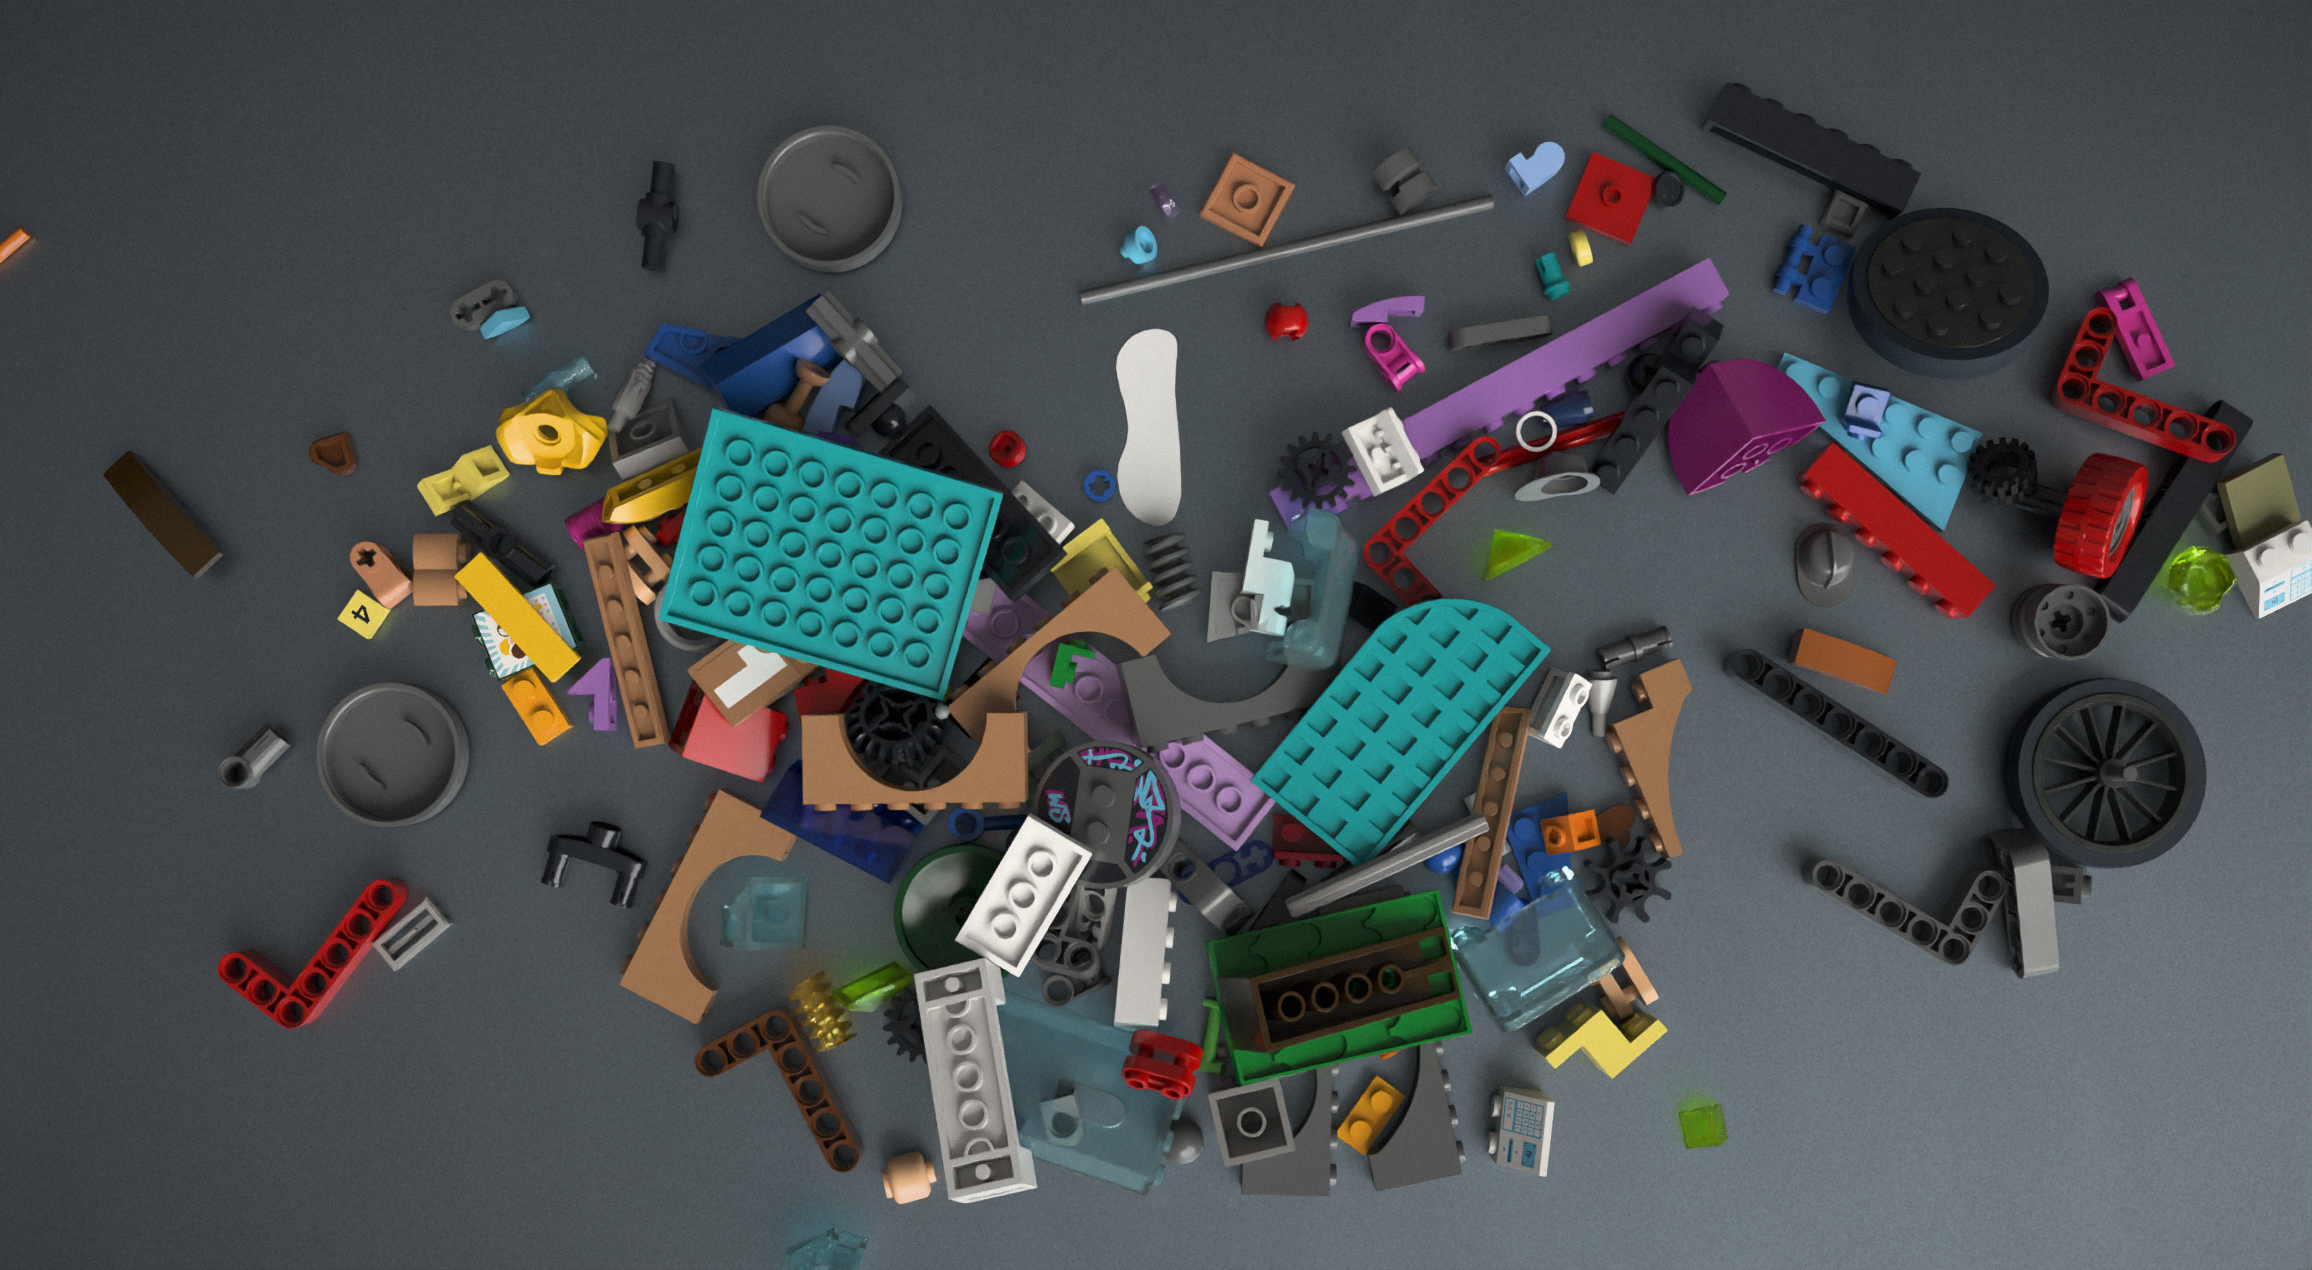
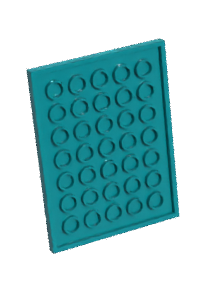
M715 406L712 409L658 620L943 701L1004 491Z

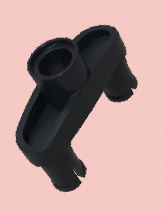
M590 821L586 836L573 834H555L550 836L547 847L549 857L541 883L549 885L552 882V887H564L570 859L577 858L616 870L619 874L610 903L615 906L621 903L620 907L632 908L639 879L644 878L648 862L638 854L618 845L622 831L620 827L606 822Z

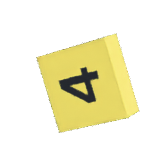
M357 589L338 617V620L366 639H372L391 610L364 591Z

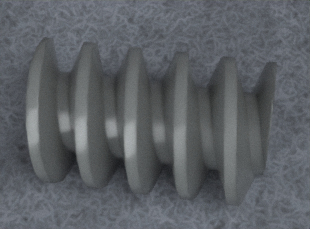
M1185 533L1168 534L1142 543L1152 545L1143 552L1144 556L1155 558L1154 561L1148 564V570L1159 572V574L1151 579V582L1154 585H1163L1155 593L1156 598L1167 599L1159 607L1161 612L1194 604L1196 602L1193 601V598L1201 593V588L1189 587V584L1198 578L1197 575L1185 573V570L1194 565L1193 561L1181 559L1190 549L1189 547H1179L1177 545L1178 542L1186 537Z

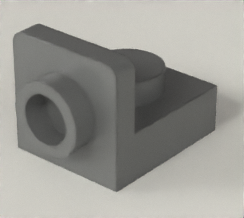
M2050 864L2054 902L2081 905L2084 897H2091L2092 876L2085 875L2086 867Z

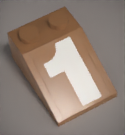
M727 640L691 666L687 672L732 728L803 684V680L809 679L820 666Z

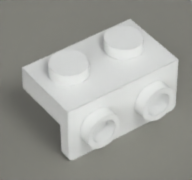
M1392 407L1341 432L1374 497L1409 481L1424 471L1419 455L1413 449L1404 431L1403 424L1396 416Z
M1551 667L1531 708L1532 717L1528 735L1561 749L1565 739L1572 732L1573 723L1581 707L1588 699L1592 684L1576 673H1567Z

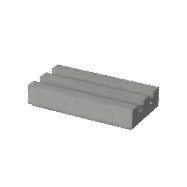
M431 896L425 897L371 943L393 971L400 969L453 924L449 918L443 915V910L434 904L435 901ZM425 909L428 910L430 914L389 949L384 946L386 942ZM434 920L438 922L433 929L397 959L393 957L395 953Z

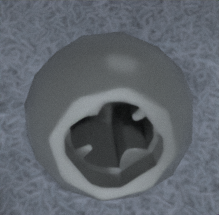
M1177 1118L1169 1121L1162 1128L1159 1134L1158 1145L1161 1154L1168 1161L1174 1164L1185 1165L1193 1162L1200 1156L1204 1147V1136L1195 1122L1189 1119Z

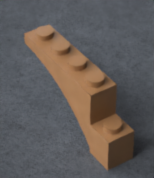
M1680 658L1671 659L1632 675L1635 682L1631 685L1633 694L1639 704L1644 703L1646 709L1607 724L1610 733L1606 734L1611 751L1614 754L1618 753L1623 763V766L1620 767L1621 776L1628 787H1633L1637 799L1633 802L1637 814L1641 820H1647L1651 833H1648L1647 836L1653 851L1669 859L1683 853L1670 807L1668 785L1669 753L1674 728L1686 695L1693 692Z

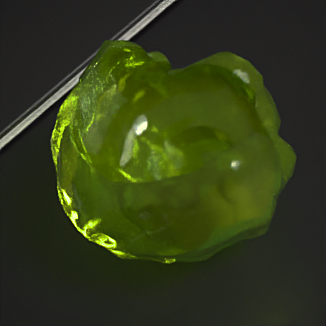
M2191 546L2183 551L2169 568L2166 590L2172 594L2177 606L2180 608H2189L2193 613L2205 615L2220 608L2222 598L2225 594L2232 591V587L2236 585L2238 577L2229 559L2223 553L2216 552L2209 547Z

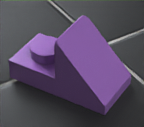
M601 658L566 694L594 695V702H590L589 720L590 723H594V730L617 731L618 681L612 658Z

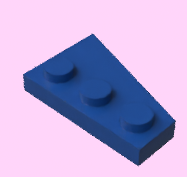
M662 323L644 351V354L654 362L716 395L698 368V365L740 341L742 338L728 336L727 338L706 334L702 330Z
M1567 792L1511 812L1506 839L1512 850L1511 852L1521 878L1524 881L1536 917L1539 919L1573 906L1570 852L1548 855L1540 825L1542 819L1568 814Z

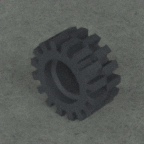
M2006 437L1999 438L1998 444H1994L1993 439L1986 441L1987 448L1980 444L1976 447V454L1971 452L1969 456L1970 462H1967L1970 488L1973 489V494L1976 497L1981 496L1982 502L1988 503L1991 498L1993 505L2000 506V500H2006V506L2012 505V498L2016 497L2020 502L2025 499L2024 492L2031 495L2034 491L2033 486H2037L2038 471L2035 453L2033 449L2029 450V445L2025 442L2019 446L2018 439L2012 438L2010 443H2006ZM2002 466L2017 469L2014 473L2004 477L1988 474L1993 469Z

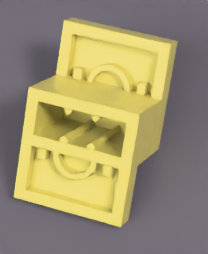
M1588 1001L1583 1005L1578 1002L1564 1014L1566 1020L1558 1027L1550 1026L1537 1037L1536 1040L1539 1043L1533 1049L1544 1061L1556 1069L1575 1051L1581 1048L1599 1070L1613 1079L1668 1030L1659 1019L1644 1011H1641L1639 1014L1634 1012L1623 1019L1619 1024L1621 1029L1618 1030L1600 1008Z

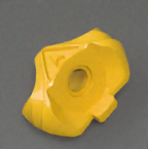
M556 388L547 389L535 398L520 405L502 408L500 410L501 416L498 420V428L495 431L497 441L510 461L515 464H536V469L540 474L560 475L564 467L573 469L587 467L598 453L608 434L606 420L603 417L581 413L571 404L566 393Z

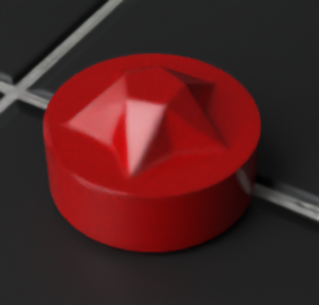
M1011 430L997 433L989 444L990 457L999 466L1004 468L1018 465L1026 454L1024 440Z

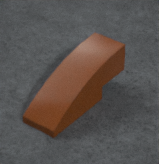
M1807 628L1796 629L1786 664L1816 672L1817 675L1887 695L1897 661L1853 643Z

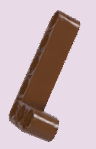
M786 1006L775 1007L716 1038L698 1050L694 1062L697 1071L705 1077H716L769 1049L829 1166L837 1172L845 1173L851 1171L859 1163L864 1153L863 1143L792 1009ZM778 1015L784 1018L787 1024L784 1033H777L771 1028L770 1019L772 1016ZM740 1033H748L753 1037L754 1048L752 1050H745L739 1045L738 1038ZM789 1048H797L802 1052L804 1058L801 1065H794L789 1062L787 1058ZM708 1050H716L720 1053L722 1057L720 1067H713L708 1063L706 1058ZM806 1080H813L820 1086L819 1096L810 1097L805 1093L803 1086ZM829 1112L833 1114L837 1119V1127L834 1129L825 1128L820 1121L821 1113ZM840 1145L851 1147L854 1152V1159L851 1161L840 1159L837 1154V1147Z

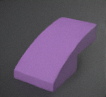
M1425 296L1395 297L1367 305L1352 313L1349 319V327L1371 328L1376 324H1387L1388 315L1420 317L1424 311Z

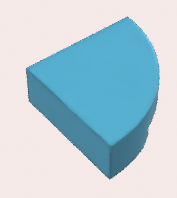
M525 306L497 310L479 329L484 339L492 338L521 325L530 318V315Z

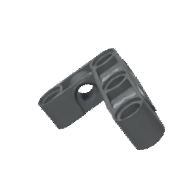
M1178 836L1171 854L1159 870L1210 922L1227 936L1235 935L1256 912ZM1193 865L1192 873L1188 877L1182 878L1181 875L1184 868Z

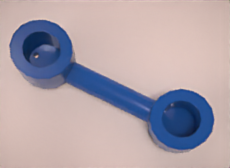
M960 806L950 814L948 828L954 838L961 842L970 843L978 840L984 831L1017 829L1019 825H1023L1029 814L983 817L977 809H961Z

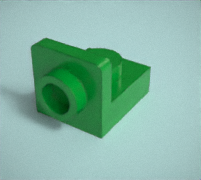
M1069 638L1067 645L1059 644L1049 686L1064 689L1066 682L1073 683L1077 663L1071 661L1072 655L1094 660L1095 652L1088 650L1090 643Z

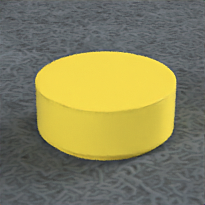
M1579 229L1570 232L1568 239L1576 264L1581 267L1593 263L1591 249L1584 230Z

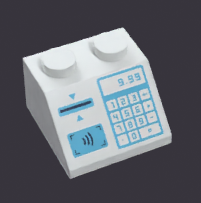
M2308 520L2292 523L2245 548H2237L2223 555L2255 619H2259L2312 593V528Z
M1499 1086L1498 1095H1493L1491 1101V1117H1496L1494 1131H1489L1487 1136V1153H1491L1492 1160L1497 1165L1546 1177L1555 1102L1542 1091Z

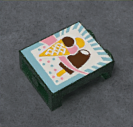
M551 581L522 593L577 653L588 649L562 584ZM484 609L471 614L475 622L472 625V631L480 645L484 644L488 657L485 658V663L492 677H497L498 681L507 682L514 676L537 667Z

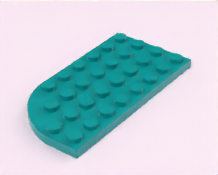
M1452 597L1425 600L1405 607L1387 617L1376 627L1253 775L1251 782L1354 866H1360L1377 857L1552 649L1507 612L1485 602Z

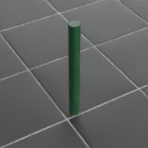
M1610 114L1602 125L1668 171L1678 173L1684 182L1718 205L1727 195V192L1614 115Z

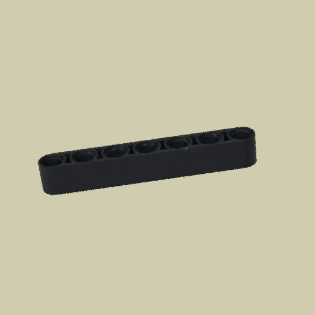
M2224 400L2215 402L2203 417L2226 424L2232 428L2236 436V443L2233 449L2223 458L2212 463L2202 462L2179 453L2140 514L2131 542L2119 566L2110 577L2105 579L2099 578L2092 589L2101 595L2109 608L2110 618L2117 623L2124 622L2133 613L2253 424V419ZM2214 436L2206 437L2207 445L2211 449L2221 450L2222 445L2218 438Z
M1753 649L1735 650L1725 657L1723 670L1732 681L1911 795L1922 798H1937L1947 791L1949 778L1942 768L1763 654ZM1741 656H1745L1750 662V670L1746 675L1741 674L1737 668V661ZM1772 675L1776 676L1781 683V688L1777 694L1771 693L1768 689L1767 682ZM1803 694L1811 701L1810 710L1806 714L1798 707L1799 698ZM1833 714H1836L1841 720V727L1837 733H1834L1829 727V719ZM1865 733L1871 739V747L1867 752H1864L1859 745L1860 738ZM1894 753H1897L1902 760V765L1896 772L1890 765V759ZM1926 772L1932 778V785L1927 791L1921 785V778Z

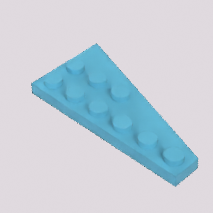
M1782 353L1775 368L1799 384L1819 408L1826 420L1818 427L1820 428L1819 431L1828 439L1831 438L1840 445L1846 454L1884 487H1889L1905 501L1904 504L1910 509L1920 513L1937 532H1943L1968 472L1967 462H1970L1969 456L1971 452L1975 453L1983 433L1890 395L1879 424V428L1882 430L1880 439L1869 437L1867 441L1852 438L1846 434L1847 431L1844 430L1839 419L1852 381L1854 380L1788 353Z

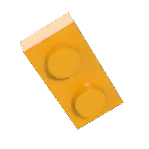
M530 666L501 685L539 746L545 745L573 726L534 666Z
M1375 1073L1338 1125L1337 1136L1365 1156L1405 1099V1094Z

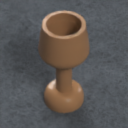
M799 359L796 363L795 371L800 381L786 405L780 403L770 405L766 410L763 420L803 432L802 429L806 420L799 411L812 387L824 386L831 376L820 366L808 360Z

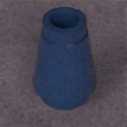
M1575 389L1546 404V406L1539 407V411L1548 414L1554 420L1556 426L1587 423L1586 419L1594 417L1587 390L1578 392ZM1541 417L1544 428L1550 427V423Z

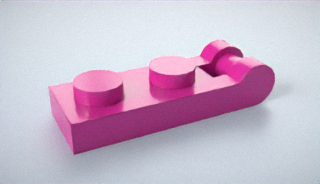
M2129 277L2118 282L2117 287L2113 289L2106 287L2095 293L2097 305L2112 310L2117 316L2118 326L2115 336L2137 382L2176 366L2141 290L2133 278ZM2125 300L2129 309L2123 311L2118 301Z

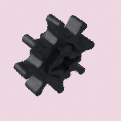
M1642 836L1637 837L1635 848L1625 854L1620 852L1618 841L1608 837L1605 842L1611 850L1610 859L1601 865L1595 864L1589 859L1584 861V866L1588 870L1599 872L1601 877L1599 885L1595 889L1586 890L1584 897L1592 903L1600 897H1609L1611 906L1605 917L1611 923H1618L1621 910L1628 906H1633L1636 910V917L1646 923L1650 920L1649 915L1644 909L1647 898L1652 895H1659L1665 900H1670L1672 897L1669 891L1664 888H1658L1655 885L1657 873L1661 870L1670 869L1672 864L1664 857L1659 858L1653 863H1646L1644 854L1650 842ZM1616 876H1632L1639 883H1622Z

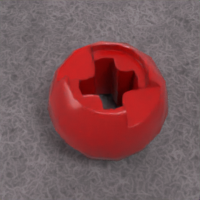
M1281 302L1273 303L1267 310L1264 318L1266 333L1273 340L1277 341L1278 337H1292V341L1301 339L1307 331L1309 323L1306 309L1297 302H1295V306H1281Z

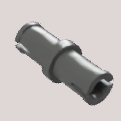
M1664 625L1637 636L1632 633L1626 635L1625 640L1597 648L1596 653L1599 655L1597 658L1604 670L1630 660L1638 662L1643 660L1644 655L1672 647V642L1667 641L1672 638L1667 627Z

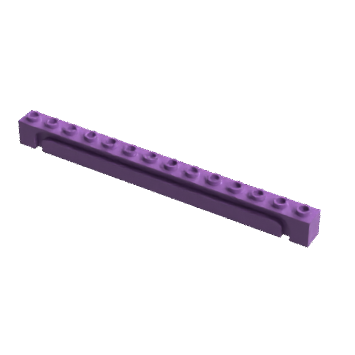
M1709 257L1401 421L1404 431L1413 449L1418 453L1420 463L1424 468L1442 458L1440 451L1450 446L1456 451L1473 441L1472 434L1482 429L1485 434H1488L1503 426L1505 423L1502 418L1513 412L1518 418L1536 408L1533 402L1543 396H1546L1547 400L1550 401L1567 391L1565 385L1577 379L1578 383L1582 384L1598 375L1596 368L1608 362L1610 368L1628 359L1629 355L1627 352L1639 346L1641 351H1644L1660 342L1661 340L1658 335L1670 329L1672 334H1674L1693 306L1708 316L1723 308L1721 301L1728 297L1730 293ZM1350 449L1343 452V454L1351 453ZM1335 457L1331 458L1330 462L1333 468L1340 470L1337 459ZM1354 457L1347 464L1348 466L1357 467L1356 473L1348 475V478L1352 479L1355 484L1353 488H1343L1348 495L1347 498L1342 500L1336 496V506L1332 509L1324 502L1320 512H1316L1314 503H1310L1306 510H1303V500L1298 498L1291 503L1289 499L1293 492L1291 490L1281 491V486L1268 492L1267 497L1287 533L1295 529L1297 534H1301L1317 525L1314 519L1320 515L1327 513L1330 518L1347 509L1348 506L1345 502L1358 496L1360 501L1373 495ZM1321 464L1310 470L1312 472L1311 478L1313 479L1312 487L1321 475L1326 476V474L1321 472ZM1299 475L1294 480L1298 487L1303 490L1305 484ZM1325 485L1318 489L1316 495H1325L1336 487Z

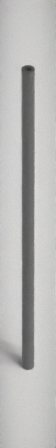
M1489 194L1079 291L1082 305L1488 210L1494 208V201L1492 195Z

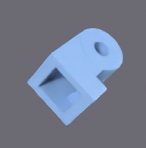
M1544 142L1536 148L1529 159L1526 160L1520 152L1508 161L1504 169L1525 197L1557 174L1564 163L1565 154L1558 144Z

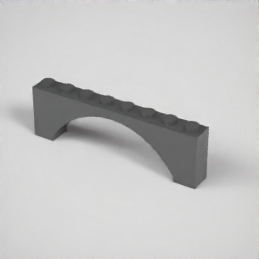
M1398 884L1349 894L1316 909L1317 915L1410 895V892H1404L1403 886ZM1441 1040L1416 1046V1065L1407 1100L1387 1134L1375 1147L1369 1148L1367 1151L1372 1182L1376 1191L1462 1174L1460 1163L1466 1162L1462 1141H1455L1453 1127L1458 1126V1118L1454 1105H1448L1445 1091H1450L1451 1085L1447 1069H1440L1438 1056L1444 1054Z

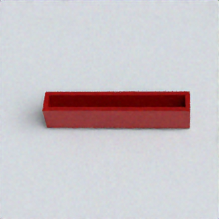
M1834 442L1823 446L1795 477L1802 484L1800 489L1811 499H1819L1828 507L1827 513L1835 521L1841 524L1846 523L1855 531L1854 537L1861 544L1868 548L1873 547L1882 555L1880 559L1887 567L1897 572L1899 570L1909 579L1907 581L1908 585L1917 593L1928 595L1936 602L1934 605L1936 610L1946 618H1954L1955 620L1968 618L1995 588L1996 585Z

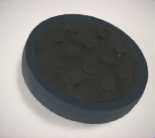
M1940 207L1927 208L1895 217L1884 223L1867 238L1861 246L1849 274L1847 303L1849 314L1859 335L1873 351L1888 362L1906 371L1926 377L1967 379L1989 374L2005 367L2028 348L2044 321L2049 299V282L2045 267L2037 252L2026 239L2011 227L1990 216L1970 210Z

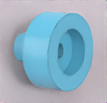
M1136 227L1126 232L1124 244L1120 246V253L1124 258L1129 257L1136 264H1143L1156 257V240L1147 227Z

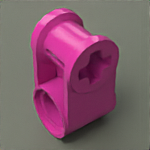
M1383 323L1376 324L1363 336L1361 341L1363 353L1394 392L1399 393L1402 390L1401 385L1416 373L1422 374L1425 371V367L1419 357L1403 342L1391 326ZM1382 334L1387 340V349H1375L1370 341L1371 335ZM1404 365L1407 366V367H1406L1402 372H1400L1399 374L1396 373V371H1398V370H1399L1401 367H1403Z

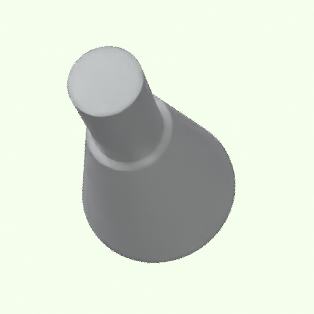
M1592 669L1589 670V676L1582 677L1592 684L1587 699L1590 712L1592 713V735L1606 736L1607 713L1610 710L1618 677L1611 676V670Z

